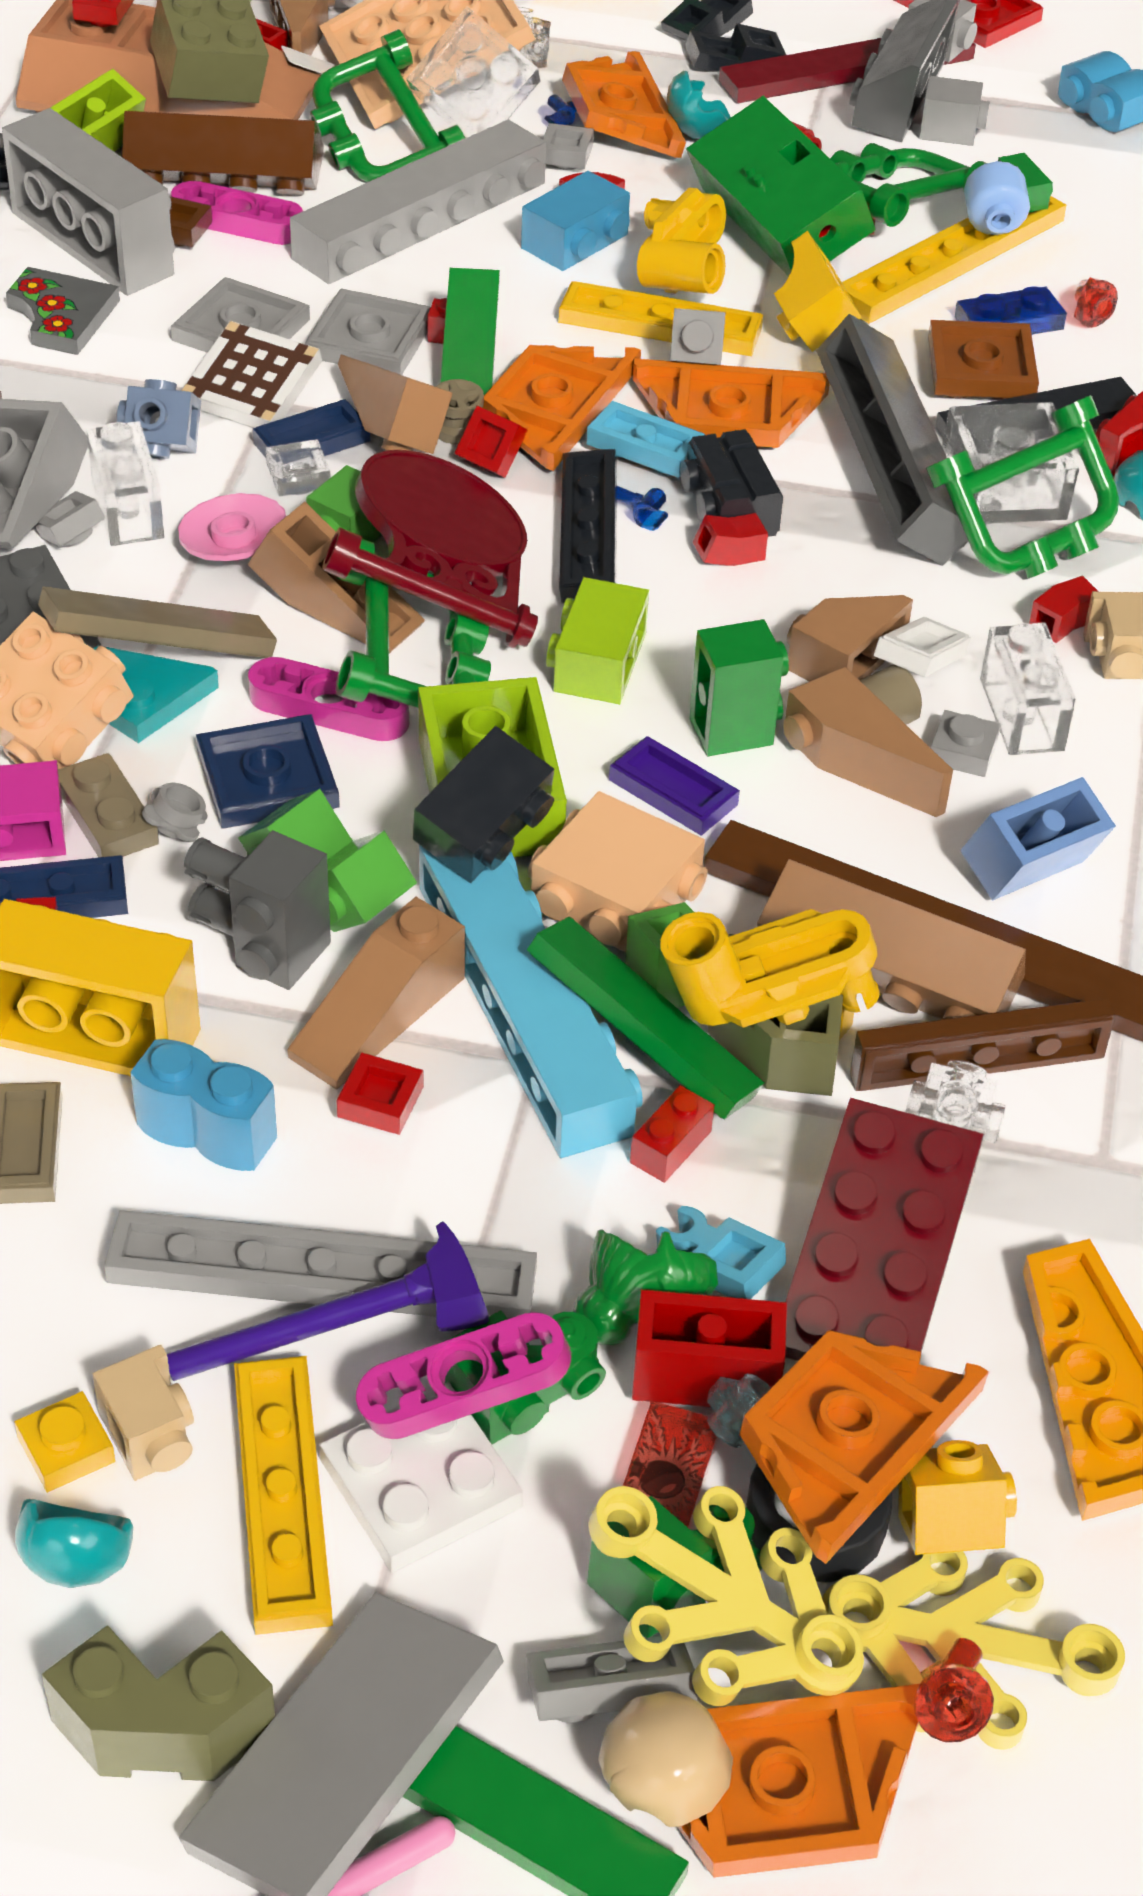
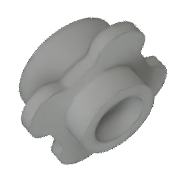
M176 782L166 783L161 788H155L151 794L153 804L146 805L142 811L144 819L149 824L157 826L158 831L168 837L179 838L186 842L197 840L200 834L197 826L198 824H204L208 818L205 811L206 803L203 797L191 787Z

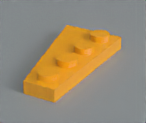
M1090 1238L1029 1254L1026 1256L1022 1272L1081 1520L1084 1521L1143 1504V1330Z

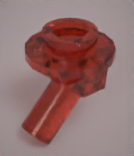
M1093 277L1081 280L1077 284L1074 293L1077 302L1074 317L1080 324L1088 328L1098 327L1113 315L1118 301V291L1114 284L1107 280Z
M967 1638L956 1639L943 1662L938 1660L920 1672L923 1680L914 1696V1712L920 1727L931 1738L945 1743L962 1742L976 1736L987 1725L993 1713L994 1696L990 1685L976 1670L983 1658L982 1650L975 1642Z

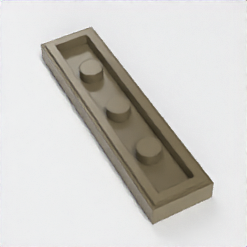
M45 586L42 587L38 606L55 632L260 658L272 657L277 643L275 635L261 617L255 614Z

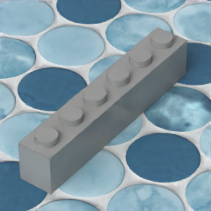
M507 119L290 217L292 260L328 285L545 184L546 141Z

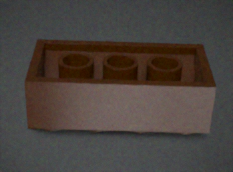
M124 111L122 158L162 185L163 182L182 183L200 181L215 185H229V188L251 193L257 192V187L276 188L277 193L288 196L304 195L305 189L317 190L324 155V144L315 121Z

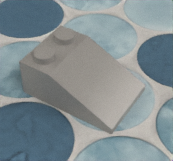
M0 399V547L14 548L75 483L90 443V438L62 402Z

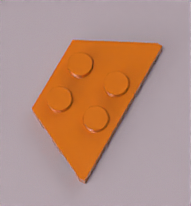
M627 52L624 63L613 65V59L609 56L598 57L592 61L582 60L566 63L562 81L584 127L592 128L596 132L604 133L674 158L682 157L686 140L675 119L669 113L668 106L640 52Z
M529 345L484 395L483 408L526 428L528 431L520 447L546 469L554 471L563 460V453L571 451L586 433L587 427L611 403L633 376L634 358L641 359V349L625 347V356L623 358L594 357V346L559 348L554 345Z
M634 358L633 381L658 417L702 432L705 435L716 434L717 437H721L723 432L746 429L757 448H779L829 394L830 383L826 373Z
M828 1330L744 1415L739 1435L816 1558L826 1564L983 1391L989 1371L979 1365L967 1362L962 1374L920 1365V1351L894 1345L876 1346L867 1342L864 1338Z
M923 1684L707 1709L715 1720L733 1756L730 1787L711 1812L677 1828L713 1878L877 1858L923 1711L925 1696Z

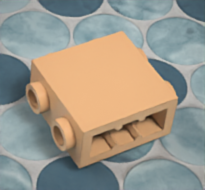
M32 612L0 645V745L4 747L3 751L15 764L57 760L58 769L76 763L83 756L86 748L110 722L116 720L122 714L125 706L134 697L122 675L126 670L124 664L107 648L98 646L94 650L84 644L80 635L55 632L48 620Z
M598 791L581 810L575 809L570 813L562 831L548 846L541 845L536 850L528 866L531 890L538 899L541 912L547 917L561 921L570 916L601 943L626 952L628 916L683 903L686 900L692 902L698 897L707 878V868L703 866L705 839Z

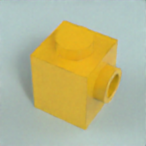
M951 1440L940 1444L938 1448H930L899 1483L898 1518L915 1555L1005 1548L1006 1518L1015 1517L1017 1511L1016 1487L1011 1472H1002L988 1444H976L966 1440Z

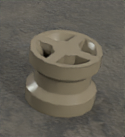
M451 379L435 386L453 393L438 439L450 444H459L476 406L483 408L484 394L480 386L471 381Z

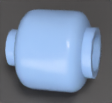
M995 161L978 167L967 178L964 187L969 221L976 230L984 234L1001 235L1013 231L1026 220L1030 210V202L1025 176L1018 167L1009 162Z

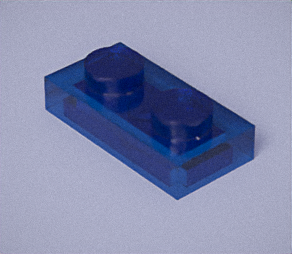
M1030 286L1018 291L982 294L975 298L957 300L954 318L957 321L1030 324L1032 335L1064 330L1067 312L1047 286Z

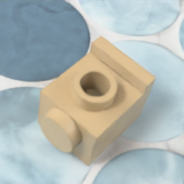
M1092 592L1083 638L1084 642L1090 643L1091 655L1099 656L1104 679H1143V592Z
M162 1344L92 1373L99 1416L134 1481L155 1472L171 1471L189 1459L193 1446L186 1435V1427L194 1424V1416L187 1396L180 1384L176 1382L171 1385L168 1357Z

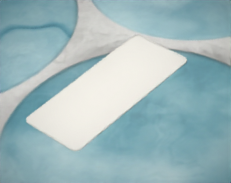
M281 46L289 62L321 74L337 66L294 49Z

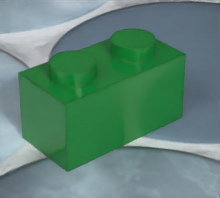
M1023 152L998 157V161L1009 162L1018 167L1025 176L1030 202L1029 212L1048 209L1050 196L1053 192V182L1028 155Z

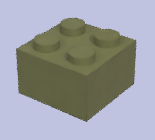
M157 0L150 43L168 98L259 103L269 54L250 1Z

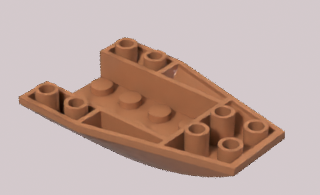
M56 0L28 35L16 95L17 108L34 110L36 113L57 104L113 68L146 98L144 112L298 120L312 99L314 83L320 74L289 62L283 51L265 43L269 58L259 103L168 98L150 43L156 7L132 3L118 26L99 27L88 21L74 20L73 0Z

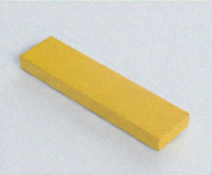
M571 281L559 307L558 323L672 342L674 308L726 312L722 352L752 357L762 331L763 314Z
M307 1356L234 1363L255 1635L333 1626Z

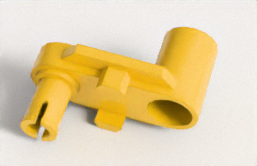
M688 188L676 201L651 198V201H648L645 207L644 221L646 227L653 230V233L641 245L637 258V276L641 285L645 288L663 289L669 294H676L678 291L706 294L716 293L722 285L726 267L724 251L719 244H716L723 234L726 223V207L723 198L718 194L701 193L698 188Z
M808 909L732 936H728L725 926L718 917L711 913L693 912L673 920L665 928L660 939L661 952L691 1018L700 1024L716 1026L732 1022L744 1028L777 1017L778 1021L789 1025L806 1019L810 1010L809 1005L839 995H843L842 1008L854 1013L861 1012L855 997L856 994H862L867 1010L876 1004L880 996L878 984L874 980L871 971L878 956L877 945L870 924L863 915L856 911L841 909L822 914L816 910Z

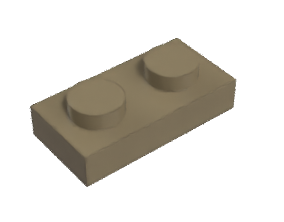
M110 753L58 769L62 800L98 857L118 855L124 857L159 844L158 827L149 824L142 815L144 805Z

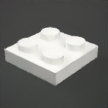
M449 1382L445 1383L447 1389L455 1391ZM433 1390L424 1394L428 1401L437 1398ZM400 1406L395 1407L387 1412H395L400 1409ZM472 1415L401 1439L381 1437L370 1428L367 1422H364L319 1444L321 1463L391 1573L523 1507L522 1488Z

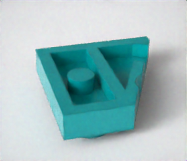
M105 647L124 664L126 670L122 675L134 695L125 706L122 714L116 720L110 722L109 725L137 743L146 739L219 688L218 670L212 666Z

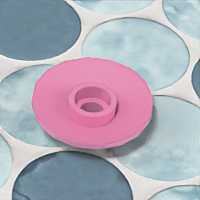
M236 493L218 496L198 504L184 515L178 526L180 544L190 554L205 560H243L254 555L269 530L286 517V512L276 500L260 494Z

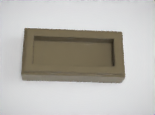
M61 1082L0 1084V1204L56 1202L63 1104Z

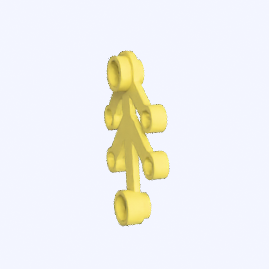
M618 1486L609 1489L601 1496L589 1517L588 1529L592 1541L603 1554L614 1558L636 1556L709 1602L665 1610L655 1605H648L638 1609L627 1624L623 1635L624 1644L633 1657L643 1662H656L662 1659L674 1644L751 1630L778 1646L740 1656L726 1649H715L708 1652L694 1670L692 1684L698 1697L712 1706H724L731 1703L742 1688L790 1679L797 1680L805 1689L815 1694L832 1696L845 1692L859 1678L864 1664L861 1638L848 1621L841 1617L827 1614L810 1565L813 1553L801 1532L792 1528L778 1529L772 1533L760 1551V1564L764 1572L773 1580L784 1583L793 1613L791 1615L772 1603L768 1598L743 1524L746 1513L745 1504L740 1495L734 1490L725 1486H715L708 1489L693 1512L694 1524L703 1536L715 1541L725 1572L656 1529L658 1521L655 1506L643 1492L632 1487ZM716 1505L723 1508L728 1513L730 1521L723 1522L717 1520L711 1514L709 1506ZM613 1521L622 1524L628 1530L629 1537L615 1533L608 1526L607 1522ZM776 1547H784L790 1550L796 1558V1564L784 1562L778 1556ZM647 1624L656 1628L661 1635L662 1642L652 1643L647 1641L641 1635L639 1625ZM811 1649H819L825 1652L832 1662V1667L821 1663L814 1656ZM718 1668L725 1672L729 1677L731 1686L721 1687L716 1685L711 1680L708 1669Z
M963 1551L923 1554L922 1559L882 1582L866 1575H849L831 1585L822 1597L828 1615L841 1617L856 1629L862 1641L863 1652L868 1654L892 1687L923 1684L924 1697L930 1699L935 1704L936 1709L930 1712L922 1711L917 1732H931L942 1724L949 1701L948 1693L938 1680L922 1675L899 1641L925 1646L977 1711V1733L986 1745L994 1749H1010L1021 1741L1027 1724V1711L1019 1699L1004 1693L977 1658L1060 1675L1064 1683L1072 1691L1082 1696H1099L1112 1690L1118 1682L1125 1663V1650L1120 1639L1109 1629L1097 1624H1082L1074 1627L1065 1636L1063 1642L981 1624L1005 1609L1014 1612H1025L1037 1605L1044 1585V1576L1035 1563L1024 1558L1007 1560L1001 1565L998 1575L933 1613L903 1607L928 1591L939 1596H949L958 1592L963 1586L968 1568V1560ZM939 1562L946 1563L955 1570V1573L941 1575L931 1565ZM1013 1578L1024 1580L1029 1584L1031 1590L1017 1591L1010 1587L1007 1580ZM850 1612H859L865 1615L870 1622H854L844 1615ZM1080 1661L1090 1662L1100 1670V1673L1085 1671L1076 1663ZM996 1713L1004 1714L1013 1721L1015 1726L1009 1729H1001L996 1727L988 1716Z

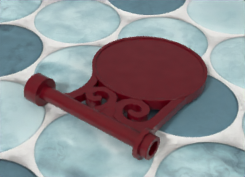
M388 450L376 453L368 458L356 479L355 494L358 504L367 519L383 535L388 546L389 556L383 558L361 549L362 536L339 527L326 553L322 570L342 579H346L350 570L356 571L506 633L505 645L510 648H515L517 644L527 647L535 633L538 616L530 613V606L522 603L518 607L521 557L527 547L528 540L523 521L513 506L497 490L473 473L456 464L429 454L409 450ZM429 571L433 572L434 577L427 576ZM503 575L501 596L493 597L498 587L495 577Z

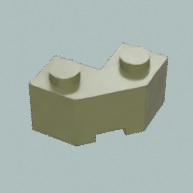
M843 995L809 1005L810 1010L806 1019L789 1025L783 1024L778 1021L777 1017L744 1028L732 1022L716 1026L708 1025L707 1033L764 1081L763 1086L766 1089L832 1096L839 1047Z
M108 1625L41 1674L52 1723L93 1770L102 1777L132 1778V1771L136 1770L181 1772L182 1780L215 1781L241 1760L275 1717L272 1683L222 1630L158 1679L154 1677Z

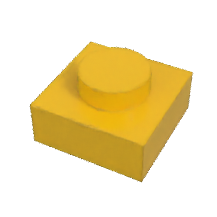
M83 1391L14 1421L17 1438L46 1493L116 1462L113 1444Z

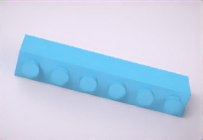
M419 845L420 891L426 903L465 926V977L559 1158L562 1159L631 1138L635 1132L636 1108L641 1107L643 1104L639 1080L631 1068L624 1070L617 1058L615 1040L606 1022L598 1023L591 1011V1006L529 954L530 952L527 949L536 934L546 928L542 923L541 909L535 893L532 890L525 891L519 881L518 869L512 852L495 870H490L486 867L472 883H469Z

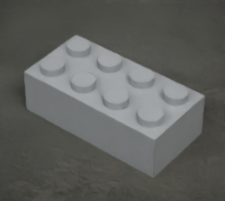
M51 108L2 127L13 214L105 281L119 286V291L126 296L175 275L173 260L175 243L171 235L169 211L171 209V198L168 188Z

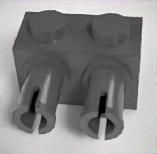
M274 830L246 857L215 845L204 837L198 838L190 846L184 860L183 867H186L184 873L191 878H198L206 883H202L190 899L188 912H190L189 919L197 923L201 922L233 937L236 967L243 969L256 979L267 980L290 991L331 943L327 853ZM215 886L218 887V888H220V889H222V890H225V891L229 892V894L226 893V892H224V891H221V890L215 888Z

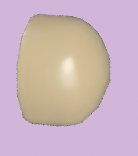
M664 1691L636 1697L623 1706L604 1732L598 1761L603 1777L610 1785V1791L630 1812L634 1809L641 1810L655 1816L668 1827H678L714 1809L730 1787L733 1756L715 1720L703 1705L688 1696Z

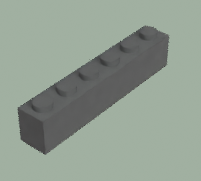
M848 314L816 352L896 541L943 566L968 542L945 484L934 488L926 470V467L947 459V456L894 340L853 315Z

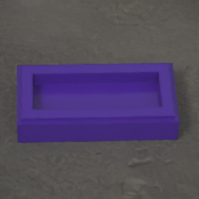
M646 736L610 765L609 781L700 836L705 834L739 804V789L649 736Z

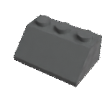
M930 0L902 13L893 30L886 28L880 41L878 54H871L864 72V79L858 78L852 89L849 105L855 106L852 126L901 143L903 142L925 101L929 76L938 77L943 68L960 0Z

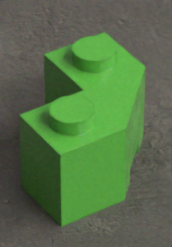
M321 789L289 800L238 837L247 855H250L272 830L327 853L330 930L333 932L367 923L417 884V881L385 830L353 841Z

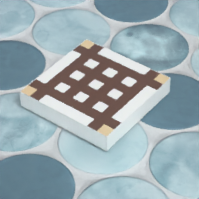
M229 321L181 391H190L201 400L202 411L256 428L283 419L322 363L320 349Z

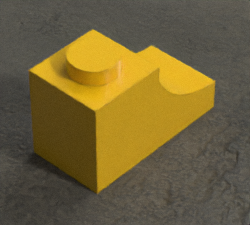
M806 231L791 242L794 249V263L791 273L784 285L773 294L783 310L776 318L792 341L801 337L809 349L814 352L848 314L858 319L862 318L831 262L810 233Z

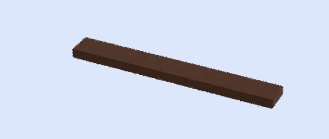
M734 820L729 821L705 855L704 867L707 868L708 874L770 897L788 860L791 859L1026 949L1025 976L1017 991L1018 994L1049 1006L1109 998L1116 1014L1112 1030L1143 1042V975Z

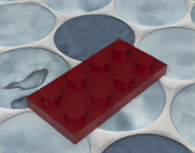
M850 1097L785 1301L787 1302L786 1358L799 1361L828 1330L864 1338L867 1342L876 1346L894 1345L920 1351L922 1354L981 1150L983 1133Z

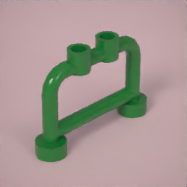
M400 29L381 36L382 47L334 66L322 73L314 83L312 91L316 109L310 111V117L312 121H315L321 138L329 134L333 136L335 141L328 143V147L338 170L350 166L352 171L365 182L372 181L465 139L463 132L457 124L439 131L437 135L399 70L413 65V58L406 38ZM374 70L379 72L424 148L382 166L373 165L368 161L359 138L355 133L351 132L336 100L333 101L330 95L335 87Z
M875 143L867 144L862 150L860 157L844 150L836 151L831 157V160L862 188L872 219L889 227H895L903 221L911 200L963 188L964 191L970 174L978 167L986 164L984 161H977L970 167L927 150L916 148L891 150ZM901 167L920 168L936 174L895 185L885 183L878 189L861 183L866 175L870 174L889 178L897 168Z
M1091 395L1051 413L1059 432L1058 434L975 470L967 450L926 467L934 488L945 484L972 551L979 562L990 571L1010 574L1024 569L1028 579L1058 566L1054 556L1057 553L1065 550L1070 560L1098 548L1099 544L1095 536L1112 525L1118 513L1119 495L1116 483L1090 422V419L1099 416ZM1078 449L1097 496L1095 511L1047 535L1025 543L1010 552L1000 551L991 539L974 495Z
M362 539L360 548L374 554L375 544ZM350 570L346 579L337 577L339 580L358 586L365 582L366 655L353 650L346 654L337 677V696L361 703L365 700L368 693L418 708V687L426 686L389 674L388 585L353 570ZM428 573L427 576L434 577V574ZM448 610L449 622L445 630L444 643L451 647V658L446 670V683L460 684L488 681L491 672V662L476 657L474 654L479 655L483 651L489 634V626Z

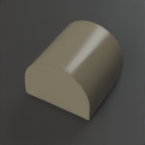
M894 664L860 680L906 725L920 718L922 709L920 689L913 676L906 669Z

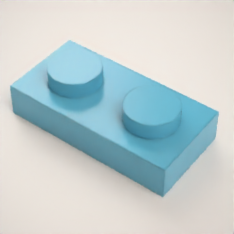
M612 401L587 427L586 444L601 450L615 449L616 457H623L653 468L660 473L679 478L681 461L687 460L688 442L694 436L705 434Z

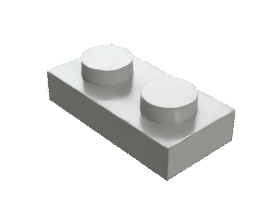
M661 1636L645 1638L652 1643L662 1642ZM624 1640L526 1653L528 1683L539 1722L555 1719L566 1723L582 1722L592 1718L595 1714L620 1711L628 1701L636 1697L664 1691L676 1692L697 1701V1694L692 1684L695 1668L685 1643L672 1645L667 1654L656 1662H643L633 1657L627 1650Z

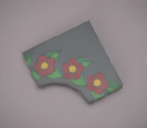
M29 266L6 292L8 308L25 314L33 321L30 328L32 345L79 355L120 302L119 286Z

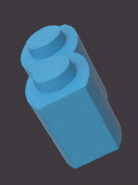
M1100 51L1062 65L1058 96L1064 104L1076 112L1088 113L1097 125L1111 132H1119L1143 122L1142 69H1131L1130 65L1121 56L1111 51Z
M158 1039L153 1041L130 1072L137 1125L146 1135L158 1142L182 1148L195 1147L206 1159L228 1169L255 1171L278 1138L274 1085L267 1077L250 1067L230 1062H213L206 1053L192 1045L175 1040Z

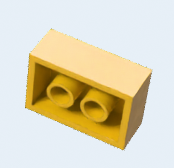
M3 899L0 904V1047L131 1076V1070L154 1040H175L193 1046L201 1026L192 940L176 937L168 933H158L117 924L105 919H94L49 909L41 905H31Z

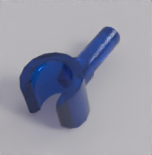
M556 94L551 95L548 98L547 104L556 112L552 115H546L544 120L548 123L571 126L575 120V112H577L573 102H566Z
M617 485V500L631 505L633 508L632 515L638 526L655 531L668 518L666 511L659 510L666 502V495L660 488H652L643 495Z

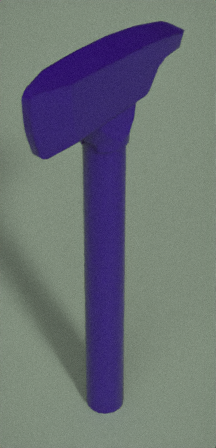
M442 1221L435 1225L439 1238L437 1243L425 1255L427 1263L408 1274H404V1277L167 1353L169 1373L172 1380L177 1381L410 1305L436 1304V1324L441 1332L476 1327L486 1324L490 1318L465 1251L453 1231Z

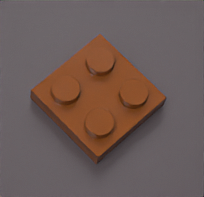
M930 319L928 343L934 395H945L957 399L968 396L1007 399L1038 392L1039 378L1030 324Z

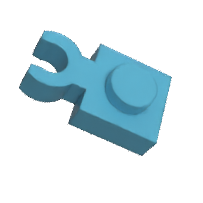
M681 1206L677 1210L679 1231L682 1233L672 1232L662 1226L656 1230L657 1246L661 1233L666 1231L670 1233L676 1250L704 1253L713 1259L717 1265L718 1285L715 1290L728 1297L752 1299L786 1265L784 1242L730 1217L715 1228L707 1224V1219L700 1210L690 1206Z

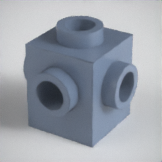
M146 379L144 387L128 386L127 400H120L117 410L118 431L123 432V440L134 448H138V455L142 457L170 459V451L196 453L201 400L190 391L176 390L177 384L174 382Z

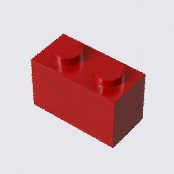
M641 1289L632 1400L749 1411L783 1377L786 1349L787 1302Z

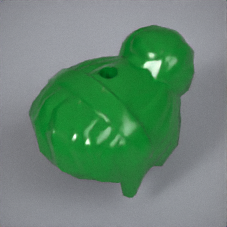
M599 1229L596 1232L589 1263L590 1286L579 1294L574 1304L573 1312L583 1314L593 1321L598 1330V1344L603 1346L619 1344L628 1338L631 1328L638 1324L641 1289L711 1296L718 1285L716 1262L704 1253L676 1250L670 1233L666 1231L661 1233L655 1253L646 1254L642 1250L633 1247L630 1243L623 1241L618 1236Z

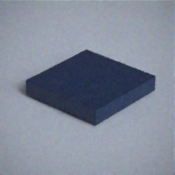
M312 714L196 734L198 755L221 829L259 823L289 800L317 789H321L333 809L340 808L339 790Z

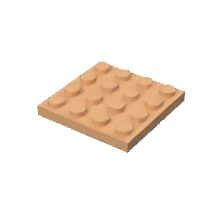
M364 0L319 25L339 64L382 47L381 36L400 29L409 45L413 65L399 71L419 105L425 101L436 99L448 88L465 79L477 76L484 68L506 56L518 53L525 45L536 40L529 24L513 0ZM377 70L349 81L375 129L386 123H392L403 115V112Z

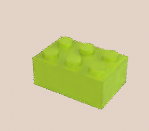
M537 677L418 687L419 744L429 793L496 725L555 769L551 789L554 803L550 811L536 827L531 828L526 825L513 838L515 842L511 852L514 857L533 856L541 845L548 846L563 829L566 821L567 799Z

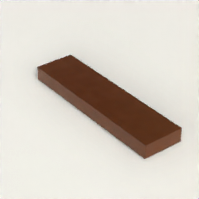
M1109 998L861 1030L856 1032L850 1077L855 1091H867L1105 1058L1116 1014Z

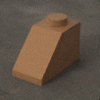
M905 595L825 598L806 615H799L791 624L787 634V643L790 645L788 671L809 682L843 667H846L859 680L871 675L885 662V660L874 656L879 637L910 623L913 599Z

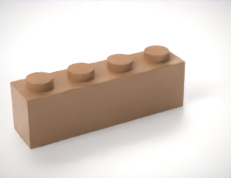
M791 859L788 860L757 921V926H761L808 909L816 910L822 914L845 909L856 911L863 915L870 924L877 945L878 956L871 971L874 980L878 984L880 995L891 1007L909 1014H915L919 1010L945 1020L1009 1011L1025 976L1026 949Z

